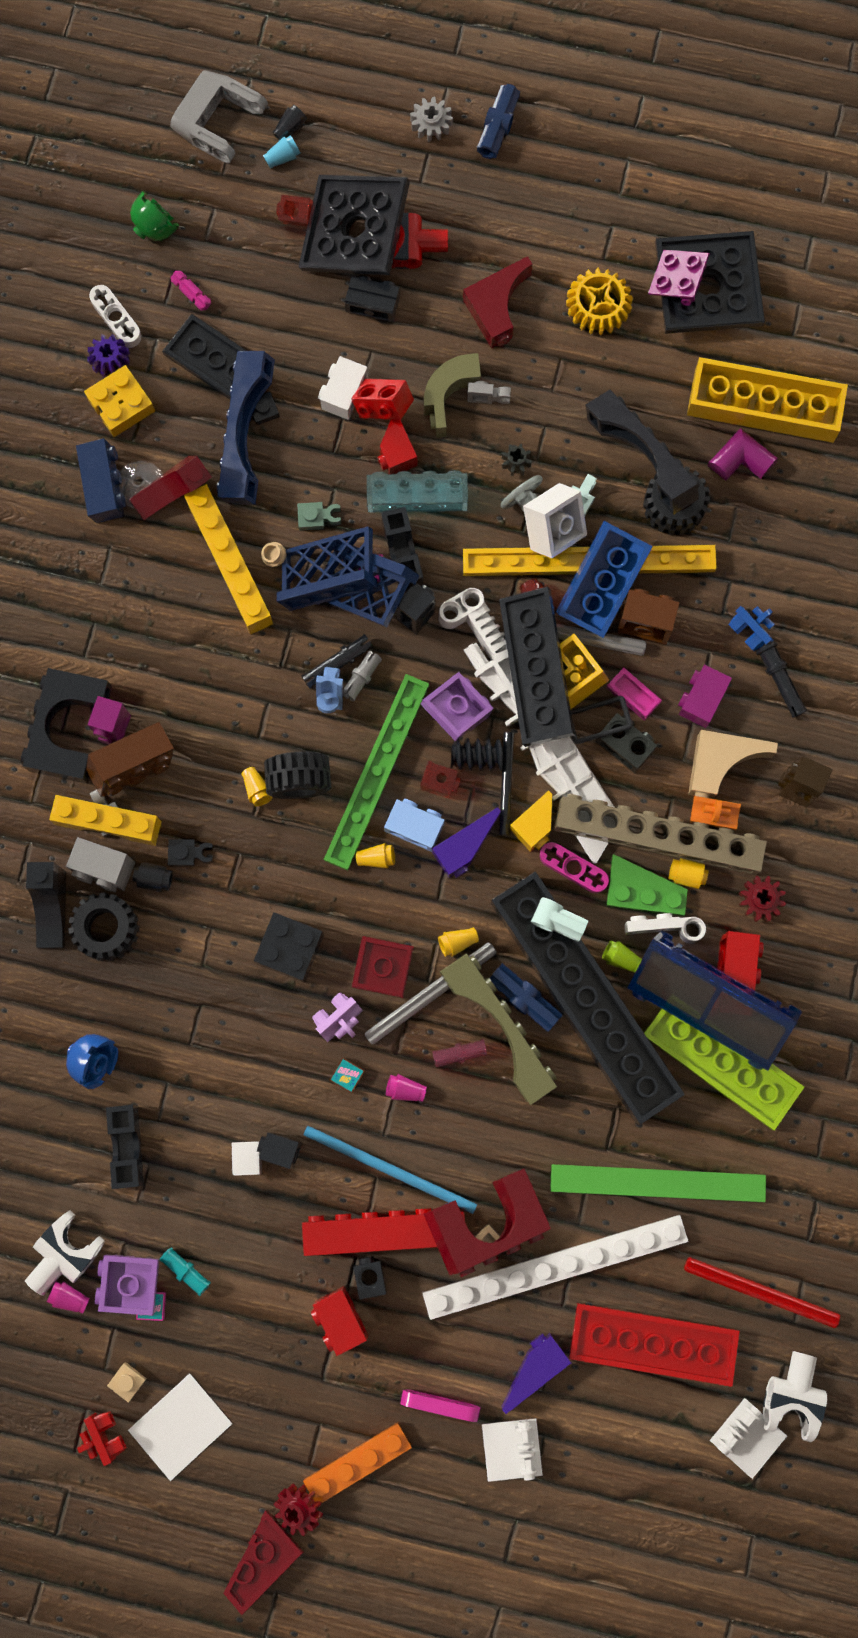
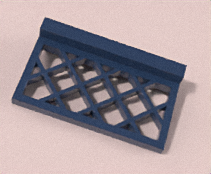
M368 526L285 549L286 558L282 563V591L277 592V602L288 610L293 611L377 589V578L373 576V529ZM364 537V543L359 550H356L353 545L358 538ZM343 542L345 545L337 556L333 555L331 551L338 543ZM321 548L323 550L322 553L313 562L310 559L311 555L316 549ZM352 549L356 553L346 565L342 560L349 550ZM300 554L302 557L292 568L291 556ZM330 555L334 560L326 570H323L320 566ZM361 557L364 558V569L352 570ZM309 561L312 564V566L307 571V573L304 576H302L298 572L302 569L305 563ZM339 563L342 564L345 568L340 575L332 577L331 574ZM319 569L323 574L317 582L311 583L309 580ZM296 575L301 578L300 582L295 588L290 589L292 580Z
M343 542L338 543L334 547L332 554L337 556L345 544ZM350 549L342 561L347 565L356 552ZM373 553V576L379 575L380 578L377 589L362 592L358 595H350L351 598L344 602H341V598L327 601L326 603L387 628L409 583L415 585L419 575L405 565ZM330 557V559H329V561H328V563H327V565H326V567H325L324 570H326L327 567H328V566L331 564V562L334 560L333 557ZM361 557L352 570L364 569V558ZM343 569L340 570V571H338V572H336V573H335V570H334L333 573L331 574V576H332V577L339 576L340 573L343 571ZM399 582L396 591L389 595L387 586ZM382 589L384 598L374 602L373 594ZM367 597L369 606L359 610L358 602ZM385 605L386 611L382 619L377 617L376 609Z

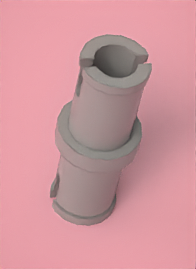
M372 651L367 652L359 667L354 668L352 671L353 676L343 689L344 697L348 699L350 696L351 701L356 700L364 685L369 684L371 681L370 676L376 667L381 663L382 659L379 655L375 653L373 656Z

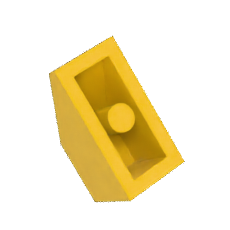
M550 791L546 792L510 825V831L530 852L535 847L540 850L550 840L547 836H549L551 831L552 793Z

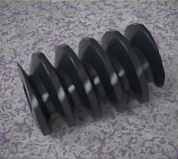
M469 738L465 739L463 745H461L459 739L457 741L454 740L451 748L450 770H452L455 763H457L459 770H462L465 763H467L470 771L473 770L475 764H478L480 771H483L485 765L488 764L490 772H493L496 765L499 766L500 772H502L503 747L500 739L496 740L494 746L491 745L490 739H486L484 746L481 745L479 738H476L474 745H471Z

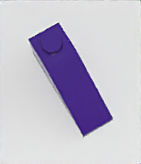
M498 807L432 848L433 855L448 878L452 876L458 878L469 871L468 866L473 862L500 817L501 811Z
M542 1333L530 1342L532 1347L527 1351L502 1404V1410L505 1414L571 1364L550 1333L547 1336H544Z

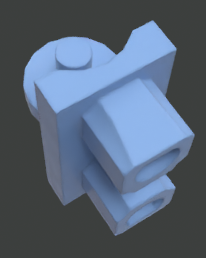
M325 667L323 676L317 675L316 701L318 709L323 713H332L337 709L342 710L343 679H339L340 669Z

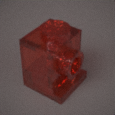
M281 195V202H278L276 208L278 220L284 224L307 227L313 200L306 197ZM298 209L297 217H294V211Z
M428 761L420 784V790L450 799L452 792L457 793L461 778H457V770ZM439 775L446 777V781L444 783H439L437 781V777Z

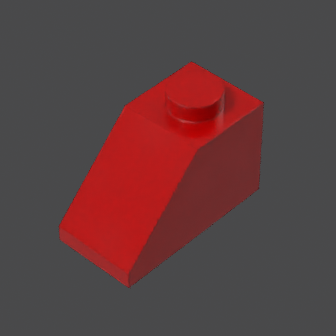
M394 419L390 420L380 444V456L377 457L382 470L387 469L390 477L418 466L417 455L401 420Z

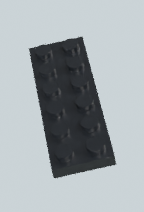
M547 586L499 599L522 745L527 747L574 736L551 589Z

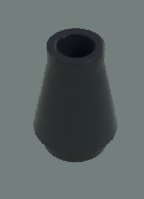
M292 105L291 108L287 107L272 133L279 141L283 137L287 138L305 126L304 122L307 120V117L296 105Z

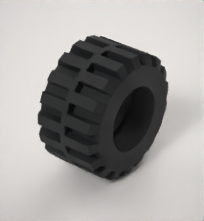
M685 466L684 469L697 478L700 485L698 488L699 499L690 504L688 508L674 515L659 499L657 473L654 479H651L649 482L643 508L646 509V518H651L650 524L653 527L658 525V531L661 533L664 530L668 531V535H674V532L677 531L678 535H683L686 530L691 532L694 530L695 525L698 526L706 513L710 497H708L709 487H704L706 480L704 478L699 479L700 473L696 470L691 473L689 471L690 467Z
M308 751L289 752L275 755L264 762L266 793L269 796L280 799H301L319 796L331 790L330 764L327 755Z
M100 893L98 896L92 894L89 895L90 899H82L79 902L81 906L79 908L75 907L72 911L75 913L74 917L69 919V923L72 926L68 929L69 934L73 937L71 939L73 944L78 947L77 949L80 952L98 961H114L116 957H124L126 951L130 952L133 949L131 947L132 943L137 942L138 937L136 933L139 932L140 927L137 925L139 920L137 915L134 914L132 907L113 894ZM103 913L114 914L118 920L116 934L108 941H95L91 935V925L94 919Z

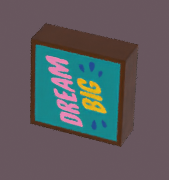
M342 1057L329 1081L352 1094L364 1075L365 1070Z

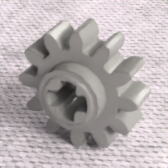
M432 97L430 103H427V100L422 98V106L414 104V112L410 113L412 131L418 130L419 139L427 135L428 142L432 140V136H436L438 140H441V132L448 135L449 126L453 125L451 107L445 108L444 100L437 104L435 97Z

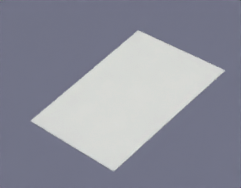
M189 1374L128 1431L171 1481L232 1423L191 1374Z

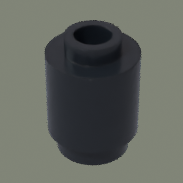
M143 862L140 867H135L133 882H137V888L161 893L163 890H170L173 871L167 870V867Z

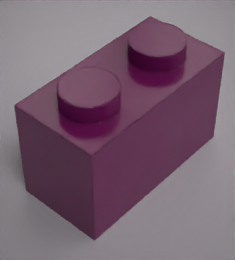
M705 664L701 671L695 670L689 682L693 687L689 694L684 692L678 706L682 707L679 715L707 728L732 678Z
M98 696L88 726L93 731V735L99 737L98 740L100 742L112 744L124 737L131 715L123 703Z

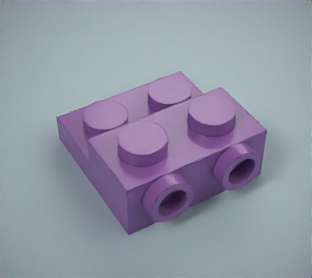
M459 672L421 702L423 708L455 741L486 720L494 709L490 705L489 700L481 696L473 687L471 681L463 677Z
M104 1255V1259L100 1260L98 1265V1277H102L101 1288H97L95 1294V1304L99 1305L98 1312L153 1316L159 1259Z

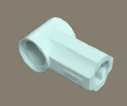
M542 897L531 923L544 930L558 932L579 942L588 920L564 910L562 905Z

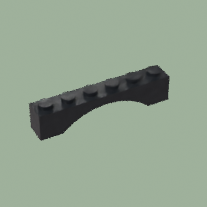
M608 390L585 404L587 419L601 436L627 442L640 450L649 459L658 476L659 499L673 515L699 499L698 488L700 485L697 478L693 474H689L684 469L682 462L670 454L665 443H660L655 438L650 427H645L641 423L637 413L631 412L626 407L621 396L617 397L611 390Z

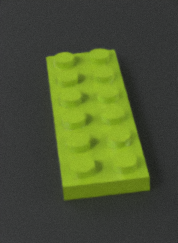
M674 992L644 1032L651 1043L772 1131H775L804 1089L803 1085Z

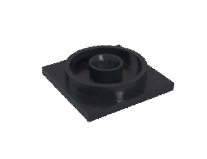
M319 175L298 267L302 271L390 275L410 180L407 177ZM366 220V229L360 236L353 238L348 235L350 227L356 221Z
M754 231L656 238L657 265L663 250L709 253L707 266L704 269L702 278H712L718 282L720 291L717 294L711 293L708 295L700 293L697 289L695 300L689 306L683 305L680 297L661 296L665 334L764 326L765 319Z

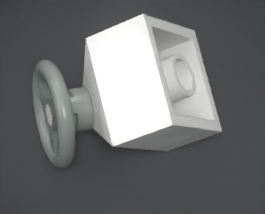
M536 475L507 495L501 502V508L509 509L518 504L525 514L530 549L553 558L587 536L581 491L559 483L537 497L532 492L542 483L543 478L540 475Z

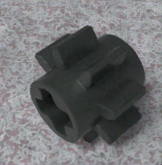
M510 444L508 453L502 452L501 459L505 460L502 464V469L508 468L511 476L514 473H520L523 476L524 468H530L532 461L528 459L531 451H525L522 448V444L515 447Z

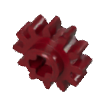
M759 876L754 877V885L747 881L744 886L748 891L743 890L739 892V895L745 898L739 906H747L748 910L745 912V916L754 913L755 922L759 921L761 916H764V920L769 922L771 920L770 913L778 917L781 913L777 907H784L786 905L784 901L779 900L786 892H778L777 888L780 882L778 881L771 885L770 876H767L763 882H761ZM760 894H764V898L768 900L763 905L760 904L761 899L757 898Z
M293 1483L278 1494L279 1499L274 1503V1506L280 1509V1511L275 1515V1518L283 1519L282 1528L291 1527V1535H294L299 1530L300 1534L305 1536L319 1525L318 1520L323 1516V1513L317 1509L322 1502L314 1501L315 1491L308 1494L304 1484L297 1490V1486Z

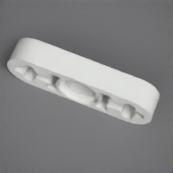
M97 285L93 287L89 294L93 307L115 336L124 341L126 347L132 348L137 346L141 341V333L137 324L107 286ZM101 294L103 297L105 296L106 301L109 304L107 307H105L104 303L100 299L98 300V295ZM114 311L122 313V317L118 321L109 320V315ZM126 326L128 331L133 333L134 337L126 336L122 327Z

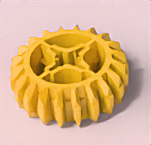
M597 268L595 274H592L588 269L585 276L579 274L577 281L571 283V289L567 292L566 306L569 308V317H573L574 325L581 323V331L588 327L590 335L594 330H598L601 336L604 329L611 334L614 327L619 329L622 322L628 320V314L632 310L633 297L629 295L631 292L630 286H625V278L618 280V273H615L613 276L609 275V269L605 273H600V269ZM610 292H612L615 295L619 305L615 304V300H613L609 296ZM580 298L585 300L584 303L589 306V311L584 309L580 302Z

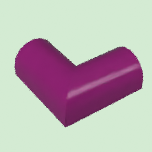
M740 428L710 460L707 466L725 481L741 464L762 479L775 465L778 458Z

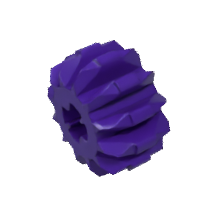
M102 334L101 341L93 339L94 347H88L90 356H88L87 360L89 364L93 365L92 369L95 373L101 372L104 378H106L108 373L112 374L123 367V365H129L130 360L127 356H129L130 352L128 347L125 346L122 339L117 340L113 334L109 339H106L105 335Z

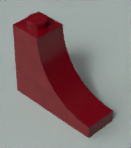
M528 256L463 289V302L491 349L497 345L503 346L513 338L514 326L509 317L508 302L518 285L532 275L533 264Z
M188 456L128 500L140 517L145 520L177 498L194 491L211 479L212 476L198 456Z

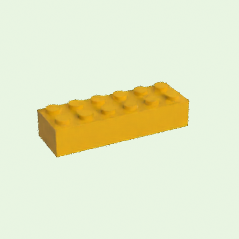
M699 357L694 373L687 416L834 443L841 428L848 385Z

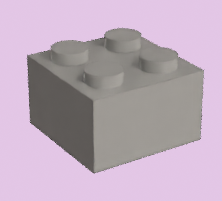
M77 837L66 867L72 871V876L76 877L77 880L87 884H92V881H96V884L101 886V888L116 893L117 889L125 891L135 861L125 853Z

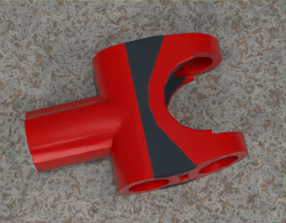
M403 213L392 268L415 269L422 265V252H448V229H422V217L419 214Z

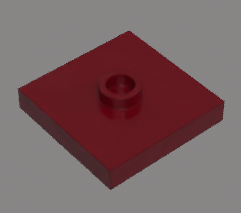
M362 936L352 988L403 998L414 946Z

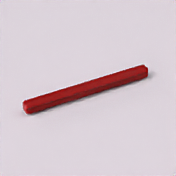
M691 1257L685 1262L684 1270L686 1272L832 1328H836L839 1324L840 1315Z

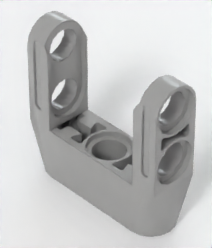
M204 70L175 111L170 125L175 132L191 145L222 162L230 163L235 156L234 149L225 139L203 127L223 98L253 114H262L268 106V102L261 94L226 75Z

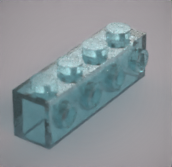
M456 470L449 471L447 474H437L434 471H425L422 474L402 471L389 475L385 472H374L372 475H367L368 512H384L401 507H406L407 512L467 511V473Z

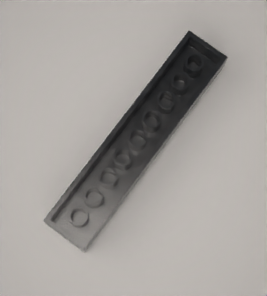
M535 871L492 899L491 905L635 1123L640 1125L685 1094L582 940L580 939L577 942L558 932H550L531 923L542 897L556 902Z

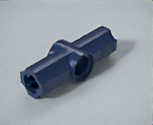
M501 85L493 107H490L487 112L484 131L477 146V152L484 158H496L504 136H508L514 117L513 113L521 92L514 85Z
M503 963L489 978L496 989L508 998V1002L523 1015H528L546 1032H549L562 1017L560 1011L542 998L543 995L526 980H521Z

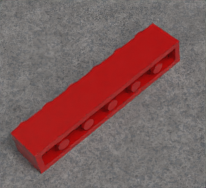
M415 1209L416 1214L405 1215V1210L389 1211V1216L378 1217V1212H363L362 1218H351V1213L335 1214V1220H324V1215L308 1216V1221L302 1222L304 1256L437 1247L424 1217V1213L432 1209ZM461 1211V1214L465 1221L464 1211Z

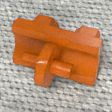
M694 796L690 822H700L709 826L736 831L741 804Z

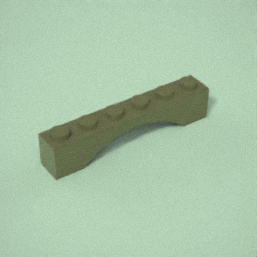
M465 954L439 973L453 994L468 998L479 1004L499 1023L512 1051L514 1065L513 1083L526 1102L532 1105L557 1087L553 1082L557 1078L549 1066L544 1068L539 1061V1058L542 1056L534 1044L528 1045L524 1039L527 1033L519 1022L514 1024L509 1014L512 1011L504 1000L499 1002L494 994L497 989L489 978L484 980L479 972L482 967L474 955L469 957L468 954Z

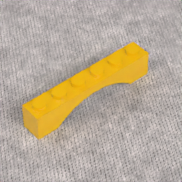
M207 484L185 494L184 497L221 571L250 635L273 625L271 615Z

